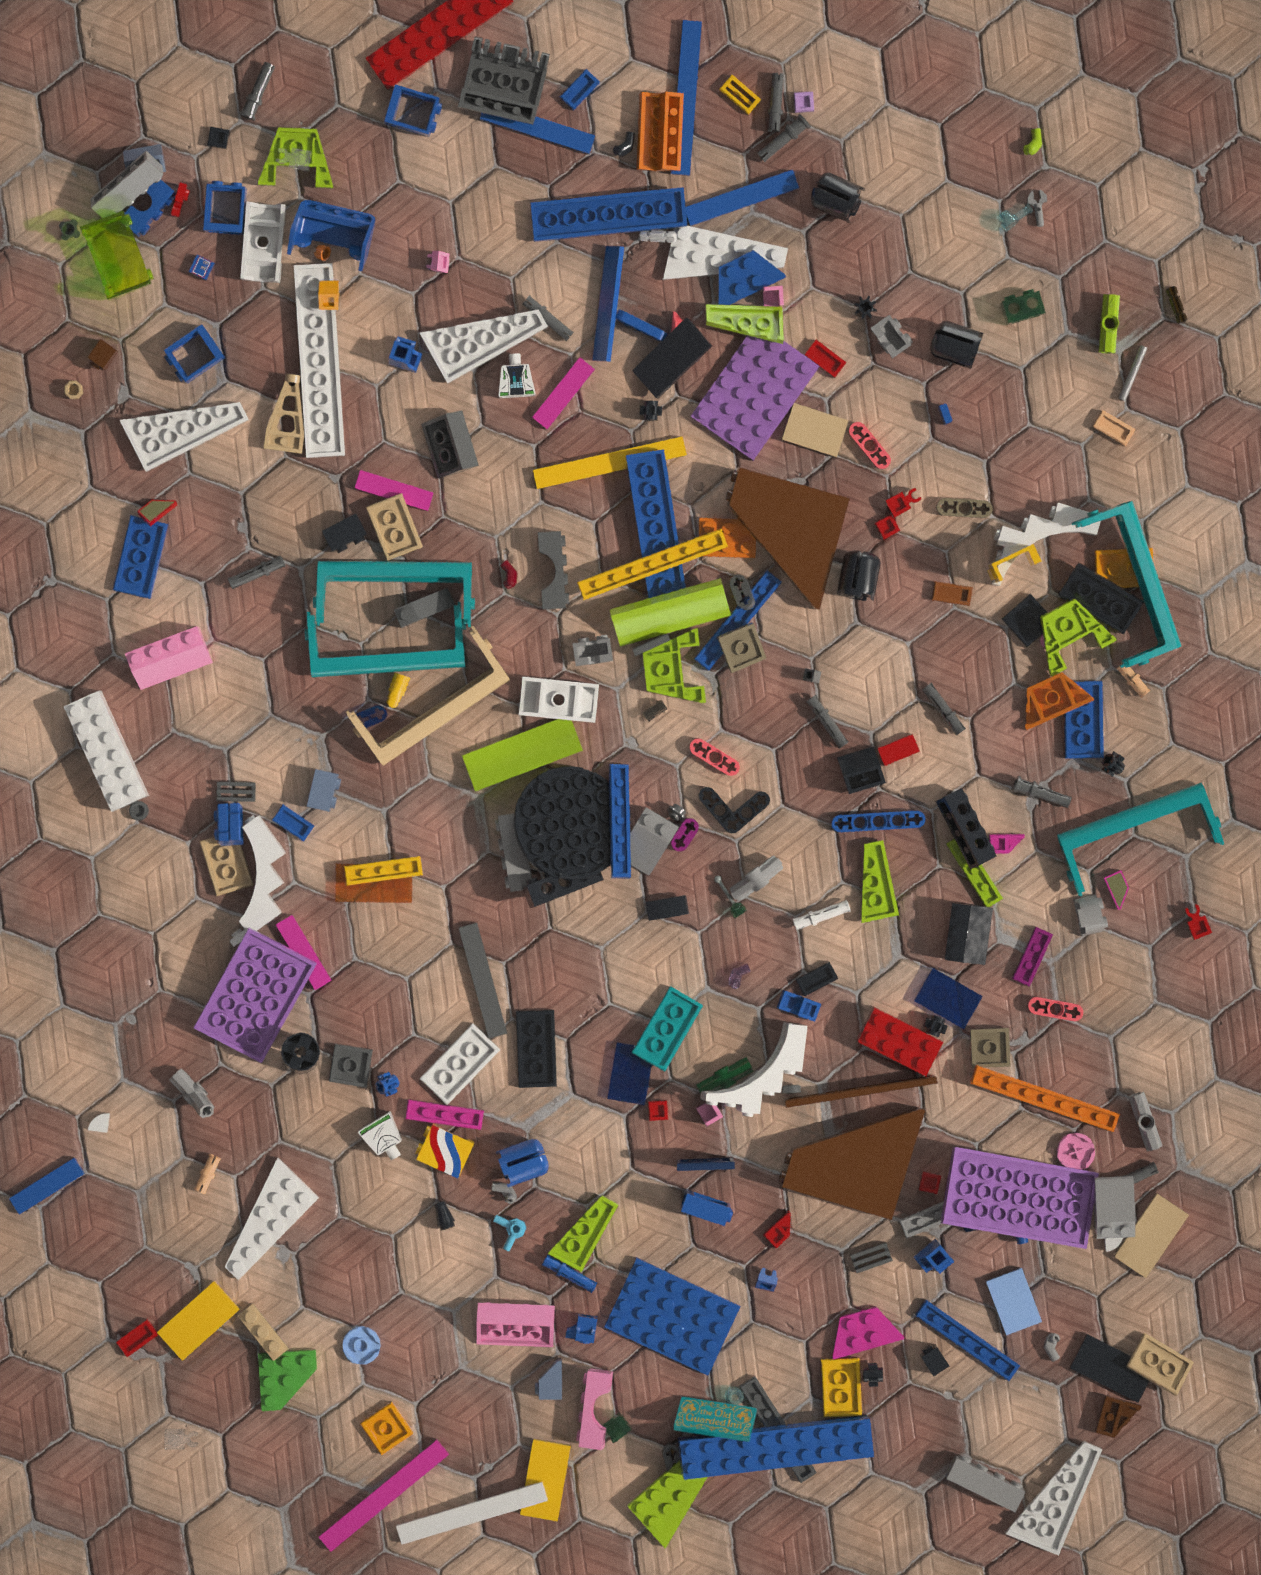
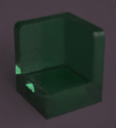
M621 1412L603 1424V1427L607 1428L606 1432L613 1444L632 1430L631 1425Z

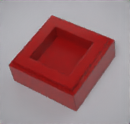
M892 514L874 523L883 540L900 531Z
M667 1100L648 1101L649 1121L668 1120Z
M922 1171L918 1190L938 1194L942 1176Z

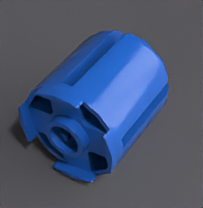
M530 1139L496 1151V1154H501L502 1157L498 1160L506 1180H510V1183L507 1184L508 1188L542 1176L548 1171L549 1163L547 1157L543 1155L545 1154L543 1146L537 1139Z

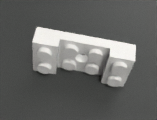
M246 201L241 280L280 283L283 232L286 216L285 205L257 204ZM260 237L268 239L266 247L258 246V239Z
M522 677L519 715L595 723L599 684ZM561 694L564 696L565 701L562 705L554 704L553 698L555 695Z

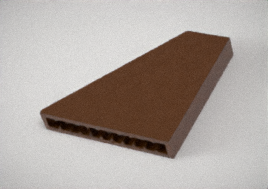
M740 467L736 471L733 470L730 479L733 485L731 489H728L725 498L728 501L727 506L813 609L820 610L850 498Z
M918 1107L791 1148L790 1153L787 1152L785 1156V1171H781L779 1176L780 1186L892 1220L925 1109Z

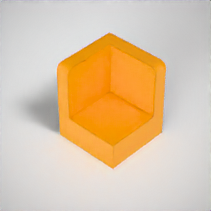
M319 281V310H338L339 281Z

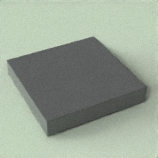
M335 1043L329 1082L367 1088L373 1049Z

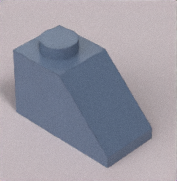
M558 1358L539 1377V1383H535V1394H539V1400H562V1358Z

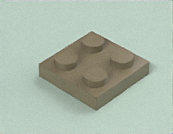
M752 622L717 637L731 673L767 659Z
M1009 1028L970 1029L972 1068H975L976 1065L984 1068L1011 1067Z

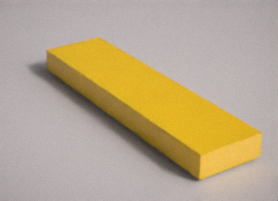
M421 856L344 866L346 885L423 875Z

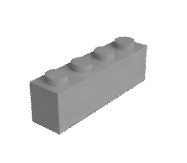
M145 151L91 198V208L107 223L112 218H117L126 206L129 207L133 204L135 198L145 194L149 186L161 180L163 176L162 165Z
M514 813L500 815L498 820H495L496 830L501 832L502 838L498 839L500 851L504 850L505 858H501L503 870L507 869L508 877H504L506 888H510V892L523 890L522 887L527 885L526 881L532 879L530 863L523 855L516 841L513 827Z
M964 1455L960 1457L954 1456L945 1474L946 1479L1016 1513L1025 1494L1021 1483L1015 1480L1009 1482L1005 1480L1003 1474L999 1472L993 1474L988 1471V1467L980 1463L975 1465L971 1463L970 1458Z

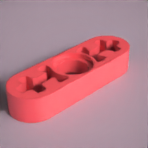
M853 423L849 427L850 437L876 468L886 469L891 463L889 454L863 423ZM854 426L857 428L862 427L861 433L863 436L866 433L869 435L862 443L858 441L861 437L858 434H853ZM872 440L875 443L873 451L865 449L864 443L866 441ZM879 448L881 450V452L878 453L880 457L885 456L887 458L885 460L886 465H879L877 463L879 460L878 457L875 455L874 458H872L870 455L874 454Z
M694 739L690 743L692 754L726 775L733 776L739 772L740 766L735 759L706 741ZM694 743H703L702 748L706 750L707 746L711 748L707 752L706 758L702 757L704 754L702 751H694ZM716 751L720 754V760L717 763H712L709 760L711 752ZM724 756L727 757L725 762L728 764L735 763V771L727 772L728 768L725 765H722V768L718 767L723 761Z
M1032 997L1027 1004L1029 1011L1036 1015L1069 1021H1078L1083 1016L1082 1007L1075 1003ZM1036 1000H1039L1041 1005H1045V1001L1049 1002L1046 1006L1047 1013H1043L1045 1010L1043 1008H1038L1037 1011H1034V1007L1031 1004L1035 1003ZM1057 1003L1060 1005L1061 1010L1058 1014L1050 1012L1052 1004ZM1064 1005H1067L1066 1009L1073 1010L1076 1007L1079 1015H1075V1018H1072V1014L1065 1013L1066 1016H1062Z

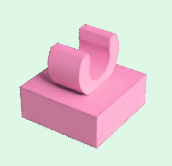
M432 251V254L427 255L428 258H432L431 265H426L427 268L440 273H448V253Z

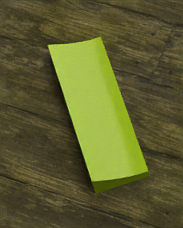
M721 578L610 609L620 647L731 616Z
M557 719L462 755L474 790L478 791L581 752L583 749L572 720Z

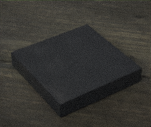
M1030 593L1002 618V621L1027 648L1043 634L1040 617L1047 614V611Z

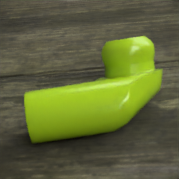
M1040 128L1031 130L1032 141L1023 147L1025 155H1034L1041 148L1042 137Z

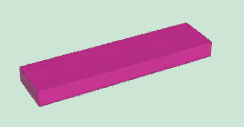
M579 358L532 418L548 430L595 369L582 358Z
M362 470L359 472L355 489L387 499L402 493L407 505L426 511L429 510L434 494L433 492Z
M291 915L277 923L276 926L290 949L317 962L308 979L314 990L332 981L294 916Z
M408 1099L405 1119L481 1130L484 1110Z

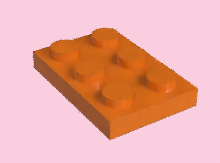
M699 518V537L722 529L728 545L726 548L702 557L756 558V540L739 519Z

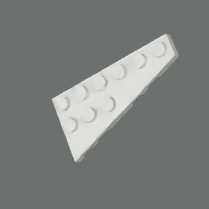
M691 226L674 228V231L677 233V240L675 243H671L663 280L719 275V266L752 250H755L776 268H784L788 248Z
M533 310L420 332V335L446 382L450 383L544 330L548 325L540 311Z
M238 402L123 419L120 422L145 471L148 472L249 419L241 403Z
M277 1158L225 1265V1268L238 1280L319 1198L279 1158Z
M1083 1441L1006 1530L1005 1534L1059 1556L1102 1448Z

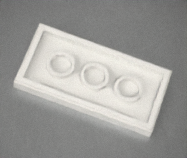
M472 1023L420 1077V1080L448 1105L500 1051V1048Z

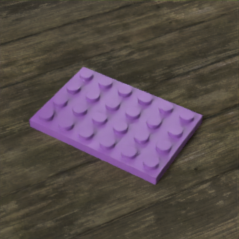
M747 335L697 406L691 418L754 461L820 366L785 341H783V344Z
M248 927L195 1023L194 1029L262 1063L317 962Z

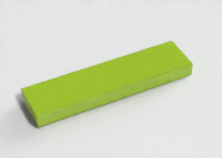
M955 839L946 843L984 906L991 907L1002 900L1001 894L982 864L970 870Z

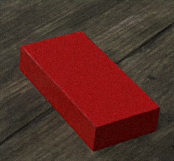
M815 340L805 353L807 358L819 365L820 368L834 378L847 363L818 340Z
M913 734L877 748L884 766L920 752Z
M146 1319L116 1343L126 1357H129L159 1334L151 1322Z

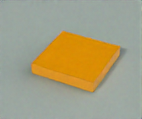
M390 1402L360 1423L381 1455L413 1434V1431L393 1402Z

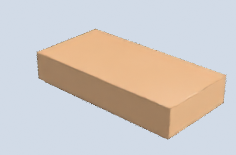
M1103 410L1092 426L1123 446L1127 445L1135 431L1131 426Z

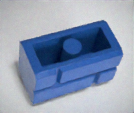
M240 803L218 804L217 810L214 811V821L217 822L218 829H214L215 841L218 840L220 846L243 845V807Z

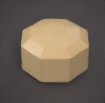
M69 381L64 386V393L70 399H79L83 394V386L78 381Z

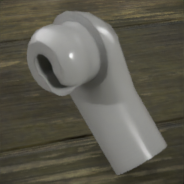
M493 1182L492 1191L502 1192L508 1204L515 1202L517 1195L512 1186L508 1188V1183Z
M1056 1333L1048 1334L1044 1343V1350L1052 1362L1060 1358L1055 1350L1057 1342L1060 1341V1337Z

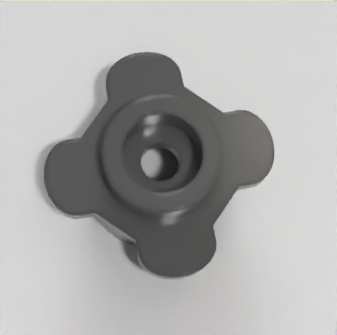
M72 219L71 221L59 224L63 240L67 241L69 238H78L80 236L76 220Z
M673 804V806H669L667 809L668 815L673 820L683 821L686 811L681 806Z

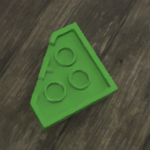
M316 1349L286 1351L275 1361L271 1359L267 1352L258 1353L262 1411L281 1410L317 1370Z

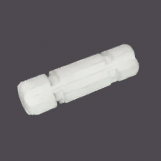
M651 230V232L641 231L639 234L640 240L646 242L650 240V242L667 241L668 243H675L677 240V233L675 231H668L667 233L666 231Z

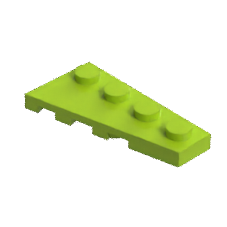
M706 304V325L783 344L782 307Z
M883 840L864 844L861 923L899 915Z
M601 1195L548 1254L582 1272L619 1204Z

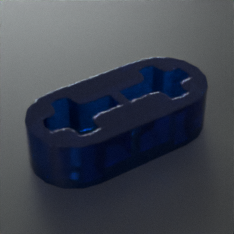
M377 705L356 715L362 718L369 717V720L364 722V726L369 728L383 722L387 718L388 713L385 707ZM377 708L380 711H384L382 719L378 717L371 718L370 715L375 714Z

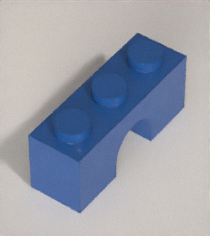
M162 180L153 183L146 192L152 199V205L148 210L139 211L131 205L119 219L138 237L141 234L144 236L151 228L149 225L152 221H157L162 216V210L166 205L169 207L175 200L176 192Z

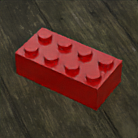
M874 1006L856 1040L924 1076H927L943 1044L942 1040Z

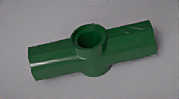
M744 1057L730 1066L727 1065L717 1070L712 1076L697 1083L696 1086L700 1093L701 1091L727 1089L736 1084L739 1079L754 1072L747 1057Z

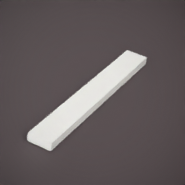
M539 1482L397 1525L396 1528L401 1544H406L546 1502L548 1498L543 1482Z

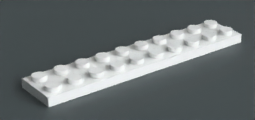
M333 264L294 265L306 458L345 456L336 310H319L318 298L319 281H334Z

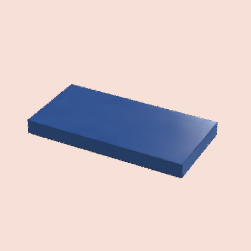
M130 515L113 590L151 599L169 524L156 522L150 527L142 518Z
M1102 681L1075 682L1094 698V701L1064 714L1065 759L1103 758Z

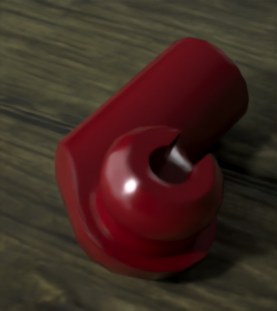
M505 560L500 565L506 572V580L503 582V585L506 589H511L517 584L518 572L508 560Z

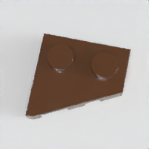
M1105 1395L1095 1432L1115 1438L1121 1429L1130 1422L1135 1413L1141 1410L1142 1406Z

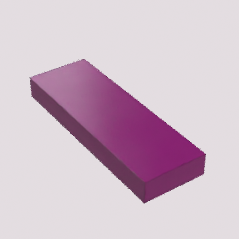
M1035 926L1012 979L1030 987L1053 934Z

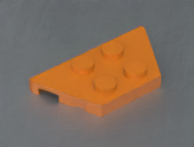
M1061 672L1027 688L1025 729H1032L1094 701V698Z

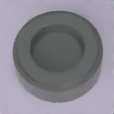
M142 801L134 802L129 808L130 816L135 820L145 819L149 814L148 805Z
M800 1085L782 1087V1094L801 1093Z

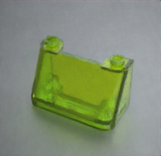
M124 211L80 226L109 301L116 300L151 285V280L154 279L151 269H147L130 227V225H133L130 214H125Z

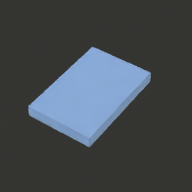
M1022 1268L986 1280L1006 1335L1042 1322Z

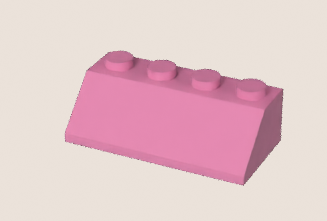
M198 626L125 653L131 672L141 690L213 663Z
M478 1303L477 1344L553 1347L555 1306Z

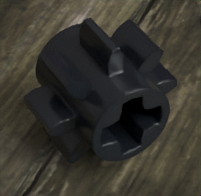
M860 296V303H854L853 305L858 307L854 314L859 313L862 315L861 320L867 315L871 319V312H877V309L873 308L876 301L871 302L869 300L870 296L865 300ZM867 303L870 310L863 312V308L860 306Z
M644 401V406L640 405L639 415H643V420L658 421V416H662V406H658V401Z
M1115 751L1112 754H1106L1101 762L1104 766L1102 771L1112 777L1115 774L1122 773L1125 768L1123 763L1125 758Z
M933 1014L931 1019L926 1017L923 1025L927 1027L926 1033L939 1037L940 1033L945 1034L948 1027L944 1024L946 1019Z
M868 1363V1368H863V1382H868L869 1387H878V1382H883V1368L878 1367L877 1363Z

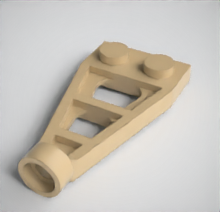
M285 375V383L266 428L264 449L299 454L303 452L305 432L299 387L301 376ZM286 396H293L295 398L294 411L283 410L282 406ZM283 415H290L294 418L295 430L289 433L278 430L277 425Z

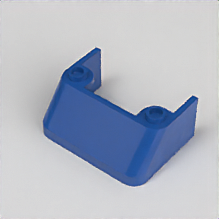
M304 200L300 203L290 228L287 254L291 255L294 245L304 248L311 245L313 240L349 248V255L353 259L360 261L358 271H363L376 219L369 213L317 201Z

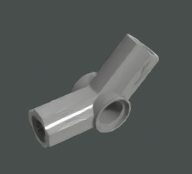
M773 855L762 865L751 870L744 876L745 878L730 888L733 898L740 902L754 891L757 892L770 882L769 880L783 869L782 862Z
M182 1068L169 1079L183 1094V1098L194 1107L199 1116L202 1118L210 1117L214 1113V1105L207 1097V1091L198 1082H194Z

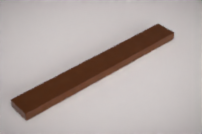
M935 1075L785 1098L784 1102L785 1107L789 1108L938 1084Z

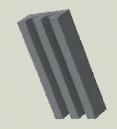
M668 634L633 648L634 655H640L670 641Z
M217 782L216 801L255 802L256 783ZM221 786H252V790H223ZM221 793L252 794L251 798L221 797Z
M886 1242L850 1255L856 1273L893 1261ZM882 1248L885 1249V1251L866 1257L864 1259L856 1261L855 1259L857 1257L874 1252L876 1250ZM887 1255V1258L876 1261L874 1263L862 1267H858V1265Z

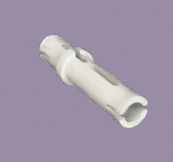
M845 900L815 912L810 911L804 916L793 919V923L797 931L810 925L816 926L821 921L851 912L848 901Z

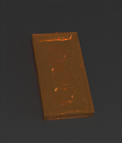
M336 863L335 902L412 903L413 877L346 885L344 866L358 864Z

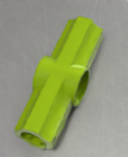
M1103 294L1098 353L1115 354L1120 295ZM1106 319L1113 321L1114 327L1112 329L1105 327L1104 322Z

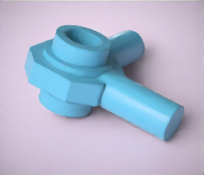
M496 1215L493 1222L506 1227L509 1235L503 1249L510 1252L515 1239L524 1235L526 1230L525 1222L518 1218L509 1221Z

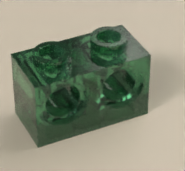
M1034 289L1022 292L1023 296L1016 297L1014 294L1004 297L1005 301H1002L1000 304L1006 324L1011 325L1044 315L1046 312L1040 291L1034 292ZM1034 299L1037 303L1036 308H1029L1027 300ZM1015 304L1018 307V313H1010L1008 310L1009 305Z

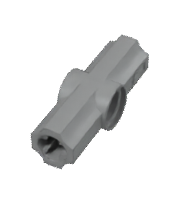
M1144 1091L1128 1096L1146 1151L1159 1149L1162 1147V1143ZM1149 1117V1125L1142 1126L1141 1119Z

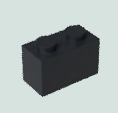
M357 514L322 530L332 552L337 551L338 554L347 550V545L353 542L357 545L365 541L364 537L367 536Z

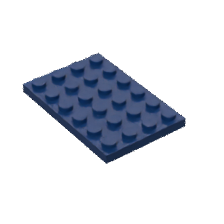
M636 1257L604 1327L708 1376L741 1306Z

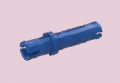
M548 1254L542 1263V1266L552 1270L557 1276L568 1279L590 1293L594 1291L597 1282Z

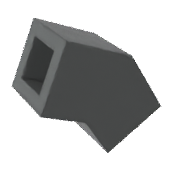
M805 668L803 680L819 684L821 671Z

